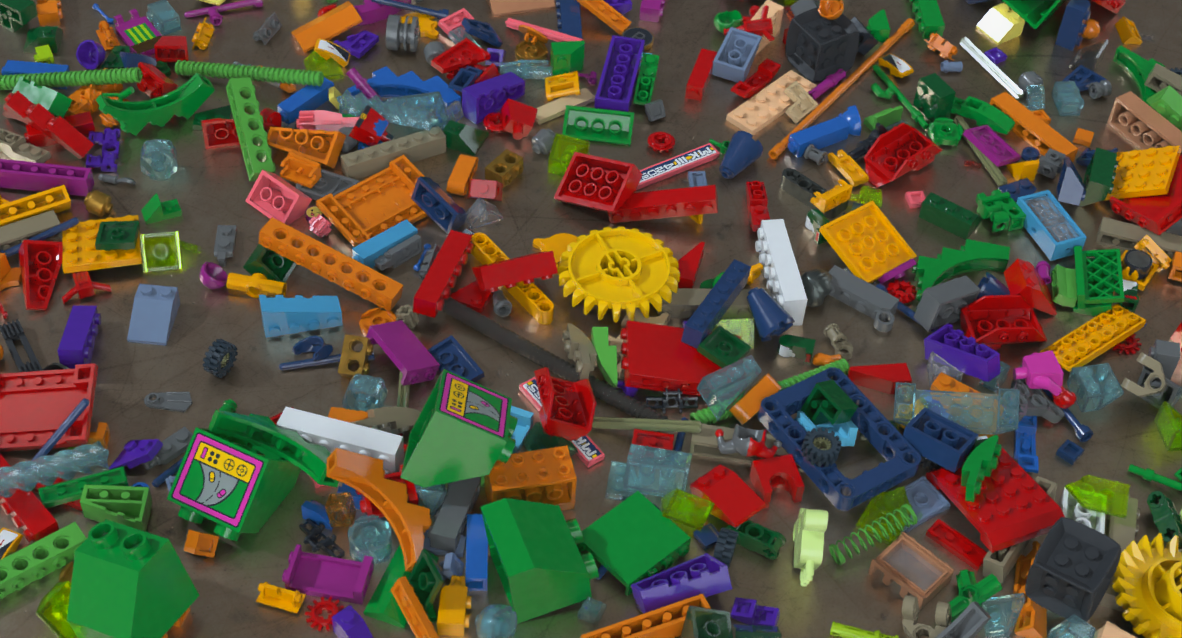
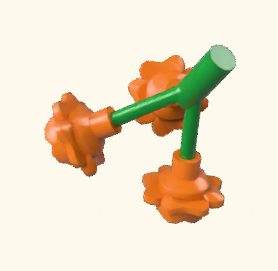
M90 84V87L85 89V98L92 105L96 104V99L100 94L110 99L129 102L125 98L133 94L135 89L130 86L121 93H103V91L97 90L96 85ZM101 113L99 115L102 118V124L109 128L120 124L110 114Z

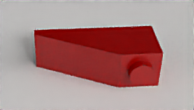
M701 241L678 260V270L680 272L678 288L693 289L703 258L705 242Z
M907 363L849 367L847 375L855 385L886 394L909 393L912 383Z

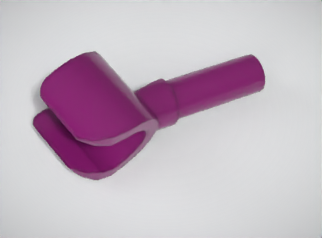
M591 71L589 74L578 72L579 77L586 78L589 84L595 85L598 79L596 78L597 73L595 71Z

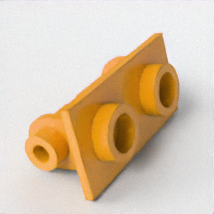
M206 17L203 23L199 22L196 29L198 33H195L191 42L194 43L192 50L195 46L202 50L208 47L215 28L212 24L205 23Z
M1147 234L1134 246L1136 250L1141 248L1144 252L1150 253L1152 261L1159 265L1158 273L1170 266L1169 263L1172 259Z
M264 582L258 586L260 594L256 602L298 613L306 595L299 593L297 590L291 591Z

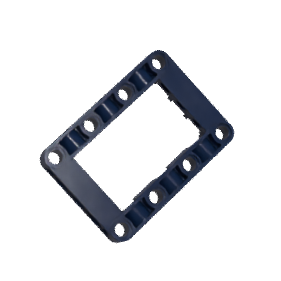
M836 367L827 368L761 401L758 413L759 421L776 440L782 442V447L788 454H792L794 461L829 501L841 511L850 510L897 484L914 477L917 473L921 461L920 454L857 386ZM834 380L858 406L850 420L887 462H881L877 467L869 471L865 470L861 475L851 480L848 477H844L836 468L837 465L835 463L833 465L829 464L828 467H824V464L821 467H817L818 463H815L813 466L811 465V460L808 462L805 460L806 456L803 457L801 448L807 431L797 420L794 421L791 415L802 409L818 382Z

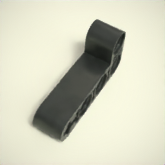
M793 168L783 170L780 184L781 189L811 209L819 210L810 202L811 198L816 197L813 194L814 192L818 191L823 194L827 190ZM849 200L823 213V215L828 219L835 218L847 209Z

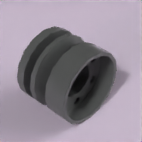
M389 15L386 27L387 50H399L401 43H403L404 51H408L410 44L411 52H416L420 40L419 18L413 17L411 23L410 16H407L405 22L402 23L400 15Z

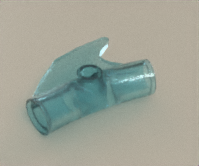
M548 60L501 62L500 75L513 72L525 80L537 79L545 81L546 77H551L552 66H547L549 64Z

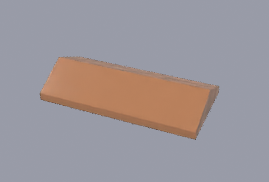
M487 0L493 17L556 8L554 0Z

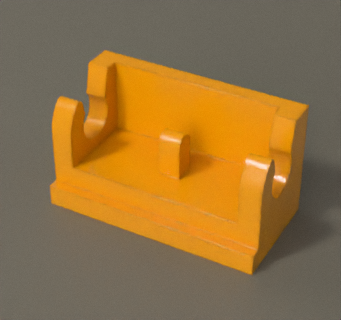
M839 179L838 183L842 187L837 184L834 188L823 194L816 191L813 193L816 197H812L810 202L821 212L825 213L850 200L853 186L843 179Z

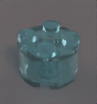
M153 139L143 143L140 151L142 173L154 181L167 180L171 178L174 172L176 173L178 168L177 150L170 140Z
M355 374L350 380L343 397V408L367 412L370 409L384 407L388 394L387 388L384 385L385 381L380 377L375 378L369 375Z
M365 515L357 518L354 521L355 523L348 529L351 557L355 561L363 562L365 555L372 556L374 565L388 561L392 552V532L389 523L386 520L384 522L379 519V516Z

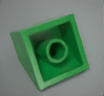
M585 41L551 42V76L583 70Z

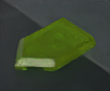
M314 50L303 60L307 71H322L324 77L328 80L344 78L339 63L332 58L326 61Z
M1086 475L1074 483L1071 482L1065 485V488L1083 508L1126 519L1129 484Z
M904 486L874 496L858 520L856 527L865 530V525L872 526L873 521L879 522L880 517L886 518L887 513L893 514L894 509L900 510V507L904 504H908L911 507ZM906 508V511H907L909 517H911V513H910L909 510ZM895 511V516L904 528L905 524L900 512ZM888 515V520L893 525L896 535L891 533L884 519H881V524L887 531L889 539L884 537L879 524L875 522L873 526L880 535L882 542L891 545L902 531L897 528L893 516ZM866 527L867 533L875 538L872 528Z

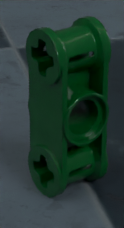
M1160 491L1150 493L1147 498V504L1153 515L1155 525L1159 532L1162 533L1163 540L1168 543L1176 535L1178 536V550L1182 549V520L1172 500L1166 498Z
M746 520L736 528L730 524L725 527L726 529L739 532L736 544L771 560L777 559L778 551L786 544L784 535L750 520Z

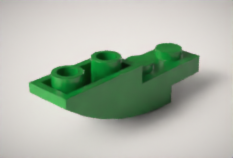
M643 53L633 104L645 105L652 101L660 55Z
M968 96L966 100L954 98L951 113L976 120V126L988 125L993 131L1006 135L1015 126V122L1009 116L980 99Z
M993 435L978 445L965 461L961 476V486L966 487L965 501L974 502L976 494L981 492L982 482L980 481H984L985 476L990 477L992 469L997 468L998 457L996 456L1000 457L1002 444H998V435Z

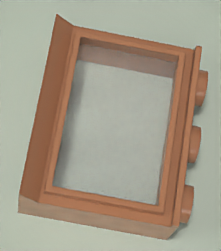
M902 532L878 557L872 559L868 571L872 575L878 569L884 573L883 583L887 586L893 581L901 586L899 594L903 599L905 595L910 594L917 597L919 600V612L950 583L954 573V569L949 564L940 560L930 550L924 548L905 532Z

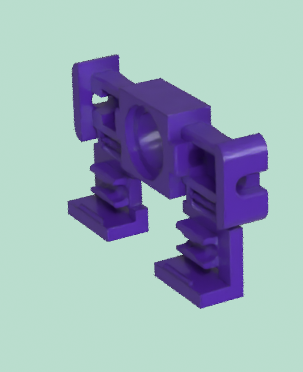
M105 128L104 134L103 132L89 131V140L94 145L95 143L102 145V156L87 154L86 168H100L101 166L102 172H117L115 159H119L120 144L117 138L121 137L120 129L114 128V130H111V128ZM110 148L115 149L114 151H107Z

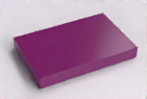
M988 125L966 129L963 133L997 167L1019 162L1021 158Z

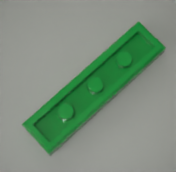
M124 466L38 488L41 503L45 508L80 500L84 485L129 486Z

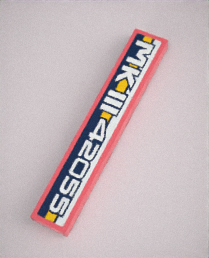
M711 143L644 168L640 170L643 175L636 190L717 159L720 153Z
M533 377L520 384L519 390L539 412L542 405L536 378ZM587 434L573 441L562 438L587 468L605 459V454Z

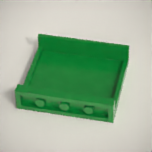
M637 491L582 530L584 543L577 545L580 553L585 549L591 552L592 556L626 587L625 595L628 597L633 593L632 584L658 574L663 569L670 568L675 560L686 556L690 550L691 537Z

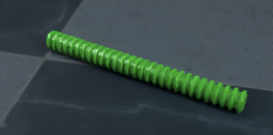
M177 60L175 64L176 74L183 76H194L196 73H199L208 78H251V81L297 83L298 85L307 84L308 86L311 84L313 86H321L324 81L322 71L317 72L316 70L266 68L265 66L251 67L250 65L241 66L239 64H216Z
M139 67L74 72L61 71L54 73L0 75V90H13L20 76L29 81L36 82V85L58 88L89 86L90 84L140 83L142 72Z
M842 358L803 374L800 373L798 376L795 375L778 381V384L782 387L779 391L830 367H836L845 375H848L849 363ZM743 394L739 397L736 396L734 399L725 400L723 403L720 402L718 405L709 406L707 409L698 410L696 413L692 412L690 420L701 421V423L711 425L717 421L726 420L728 417L731 418L733 414L729 409Z

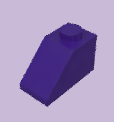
M351 605L332 617L333 632L339 638H373L364 619Z

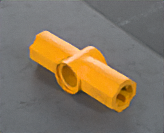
M229 273L226 283L228 289L244 291L252 298H259V295L270 297L283 295L285 297L287 283L269 280L261 273H254L252 276Z

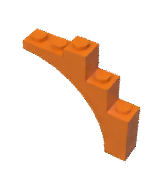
M336 448L327 458V477L356 489L383 513L400 542L404 555L405 571L412 572L423 550L424 533L430 528L432 523L430 508L407 503L406 484L384 479L383 460Z

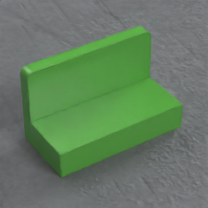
M900 105L893 109L888 108L866 117L863 124L871 131L876 129L877 122L885 128L900 123L903 107Z

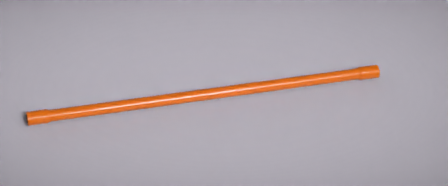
M908 18L896 32L780 143H777L769 151V156L772 159H777L788 147L790 134L808 128L878 58L915 25L914 20Z

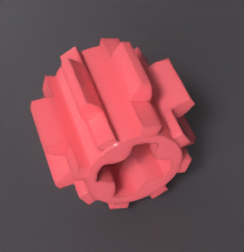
M320 214L317 217L313 216L308 222L310 224L308 229L320 238L324 235L327 236L332 230L330 228L332 223Z

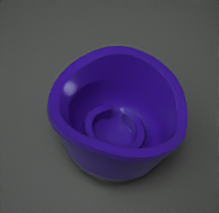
M94 40L81 42L76 51L78 62L89 70L96 69L104 62L106 57L104 47Z

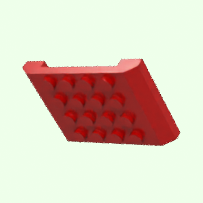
M95 363L75 365V369L0 374V452L41 449L81 400L85 398L89 400L88 407L53 448L81 447L87 444L89 441L98 366Z
M1001 448L1000 457L996 456L998 457L997 468L992 469L990 477L985 476L984 481H980L982 482L981 492L976 494L974 502L965 501L966 487L961 486L964 463L955 473L944 467L926 472V479L937 490L941 489L980 532V540L991 553L1047 534L1059 518H1065L1061 507L1003 448Z

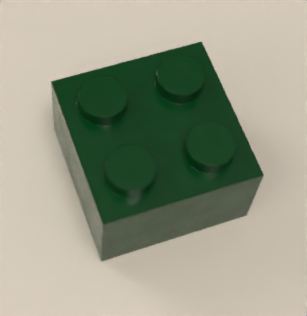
M936 73L919 78L913 105L933 123L937 118L950 117L956 92Z

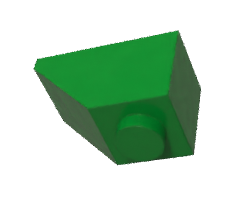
M880 10L868 20V24L865 27L878 42H885L889 38L890 26L885 10Z

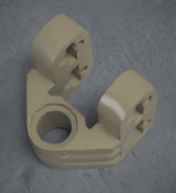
M1141 352L1136 361L1154 371L1150 373L1145 381V387H1141L1126 377L1120 385L1140 398L1161 393L1167 386L1162 364ZM1156 378L1161 379V387L1153 389L1151 382Z
M905 595L902 604V624L904 632L909 638H919L923 635L928 636V638H935L951 624L952 611L950 603L940 601L937 603L935 612V629L929 625L917 624L919 617L918 599L914 596Z

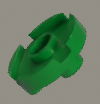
M937 118L933 123L929 124L928 135L936 145L956 146L962 138V126L959 123L958 125L953 123L954 120L950 118Z

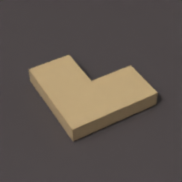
M797 81L784 90L786 95L794 102L785 113L795 124L800 122L818 106L817 102Z

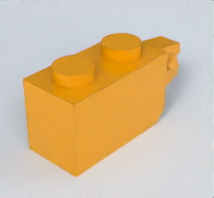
M453 575L450 584L441 588L437 635L464 636L465 628H469L470 614L466 613L467 609H471L472 596L468 595L465 576Z

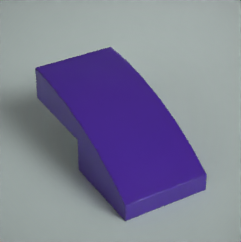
M738 597L735 598L731 611V618L771 631L776 630L780 615L779 608L759 606L757 600Z

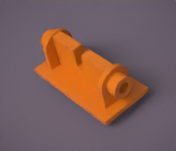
M100 21L99 30H96V33L105 51L112 50L114 46H121L113 28L109 27L108 22Z
M932 33L929 41L924 39L928 43L927 47L934 52L938 50L940 52L939 56L945 60L949 58L954 61L951 57L958 52L956 46L948 41L942 45L945 39L937 33Z

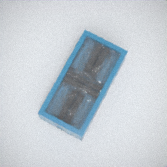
M1049 190L1018 197L1016 203L1026 214L1023 226L1050 261L1074 255V246H1082L1083 250L1087 237Z

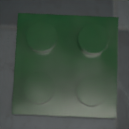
M139 221L100 222L95 242L96 250L135 249L140 228Z
M719 325L698 346L697 351L729 373L749 353L751 346Z

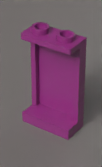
M402 320L371 325L369 327L366 337L371 340V344H379L402 372L403 377L400 383L403 386L430 381L435 378L440 364Z
M296 544L295 550L290 552L289 567L284 569L282 582H285L286 589L291 591L297 590L305 595L324 597L326 599L332 597V600L338 599L343 602L363 605L374 571L373 557L365 555L363 562L303 552L301 545Z

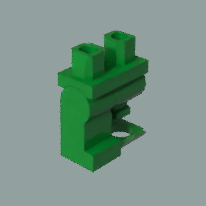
M1000 189L991 192L990 196H986L984 192L977 194V213L983 219L991 218L993 222L992 233L1003 230L1009 232L1022 229L1026 214L1010 198L1009 192L1002 193ZM1004 223L1001 228L996 229L999 224Z

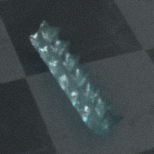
M348 89L345 90L342 96L337 97L340 105L339 113L360 117L365 107L369 105L388 120L389 123L426 129L428 131L431 130L432 126L438 124L436 106L431 110H427L421 103L416 107H412L408 101L397 104L393 98L383 102L378 95L368 99L363 92L353 96Z
M97 441L93 444L78 446L73 450H63L54 455L41 456L33 461H23L13 466L1 467L0 496L9 498L14 495L17 489L30 492L38 483L51 486L58 477L71 480L78 471L89 475L94 472L97 466L109 469L107 460L109 450L103 448L100 441Z

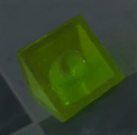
M178 231L139 234L143 272L182 269V252Z
M721 318L713 329L714 331L720 325L733 335L741 336L743 342L754 348V318Z
M1164 401L1154 421L1166 450L1181 451L1182 415L1167 401Z
M675 488L662 497V516L701 531L715 503Z

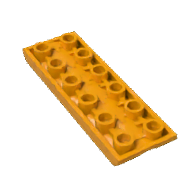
M1115 304L1112 306V309L1097 315L1039 353L1053 351L1061 367L1073 373L1142 329L1146 324V319Z

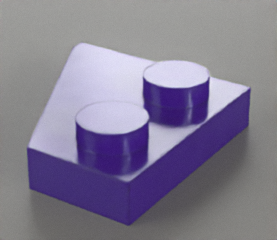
M364 30L358 32V34L347 36L345 41L339 42L335 40L333 43L351 53L350 55L361 58L379 42V36Z
M159 439L130 440L124 445V449L109 467V470L126 465L131 469L141 463L151 461L163 446L162 442Z

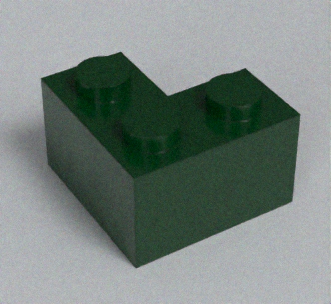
M0 0L1 26L12 32H16L37 16L36 4L32 0Z
M834 380L816 383L800 411L815 425L827 423L828 421L836 425L849 422L858 406Z

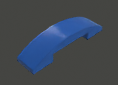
M1024 416L1020 422H1015L1014 460L1026 472L1032 473L1039 472L1035 436L1037 416Z

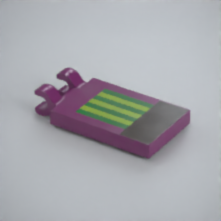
M136 9L129 11L132 17L125 22L120 14L114 16L116 20L115 32L126 46H130L132 53L147 56L155 54L154 45L162 35L146 16L140 18Z

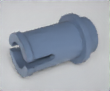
M948 60L941 62L940 69L944 73L961 72L963 63L961 61L948 62Z

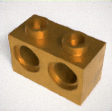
M505 149L485 167V180L503 183V188L509 185L516 176L523 172V157Z
M345 334L338 374L341 377L365 380V375H368L370 370L368 358L369 355L372 356L374 347L369 338ZM357 344H363V349L360 352H354V347ZM353 363H359L360 366L357 371L353 372L350 370Z

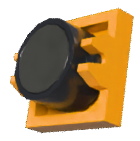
M1141 248L1139 250H1125L1121 255L1123 279L1137 282L1138 289L1144 291L1157 272L1159 265L1152 261L1149 252L1146 253Z

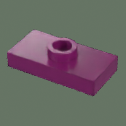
M914 258L883 274L878 280L881 284L893 277L897 280L906 275L904 271L917 263Z

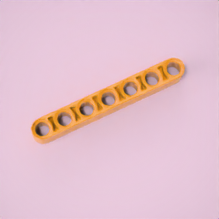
M475 233L472 235V243H474L472 255L482 265L509 259L486 234ZM521 281L516 283V287L505 288L538 323L542 325L552 323L554 304L534 283L524 284Z

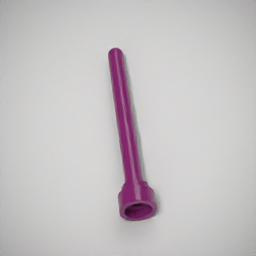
M243 0L213 7H217L219 12L252 5L259 8L263 7V1ZM211 7L187 11L184 13L185 18L207 15Z

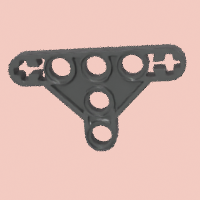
M1013 377L1005 414L1009 419L1014 422H1020L1024 416H1042L1052 423H1058L1064 416L1063 410L1050 402L1041 389H1031L1028 387L1025 379L1015 380Z

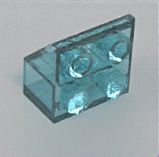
M1108 363L1072 368L1067 380L1070 391L1075 393L1077 397L1076 403L1081 412L1100 410L1124 394Z

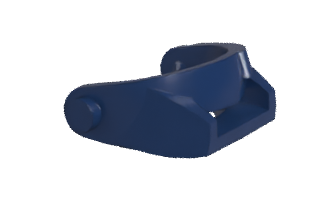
M314 335L296 343L292 352L295 355L315 352L313 360L319 362L333 352V347L330 344H325L321 337Z

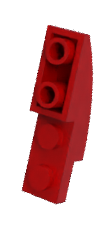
M752 181L746 182L747 210L750 228L753 231H757L761 227V221L770 220L767 208L768 198L764 182Z

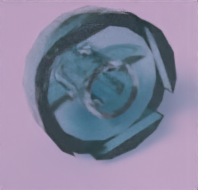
M499 603L485 607L475 620L478 638H509L510 635L514 636L517 626V613L512 611L513 607Z

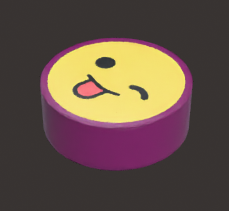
M311 206L305 211L307 221H310L313 216L317 217L318 214L324 217V214L317 206Z

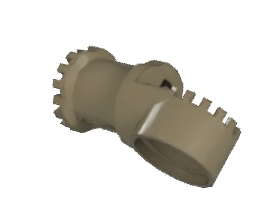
M831 323L830 326L828 324L823 334L831 340V345L836 350L835 355L840 354L846 361L850 360L853 354V345L848 341L847 336L841 333L838 324ZM845 349L849 353H842L839 350Z

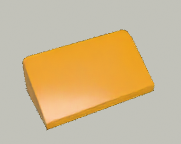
M1122 17L1115 23L1123 44L1143 43L1133 21Z

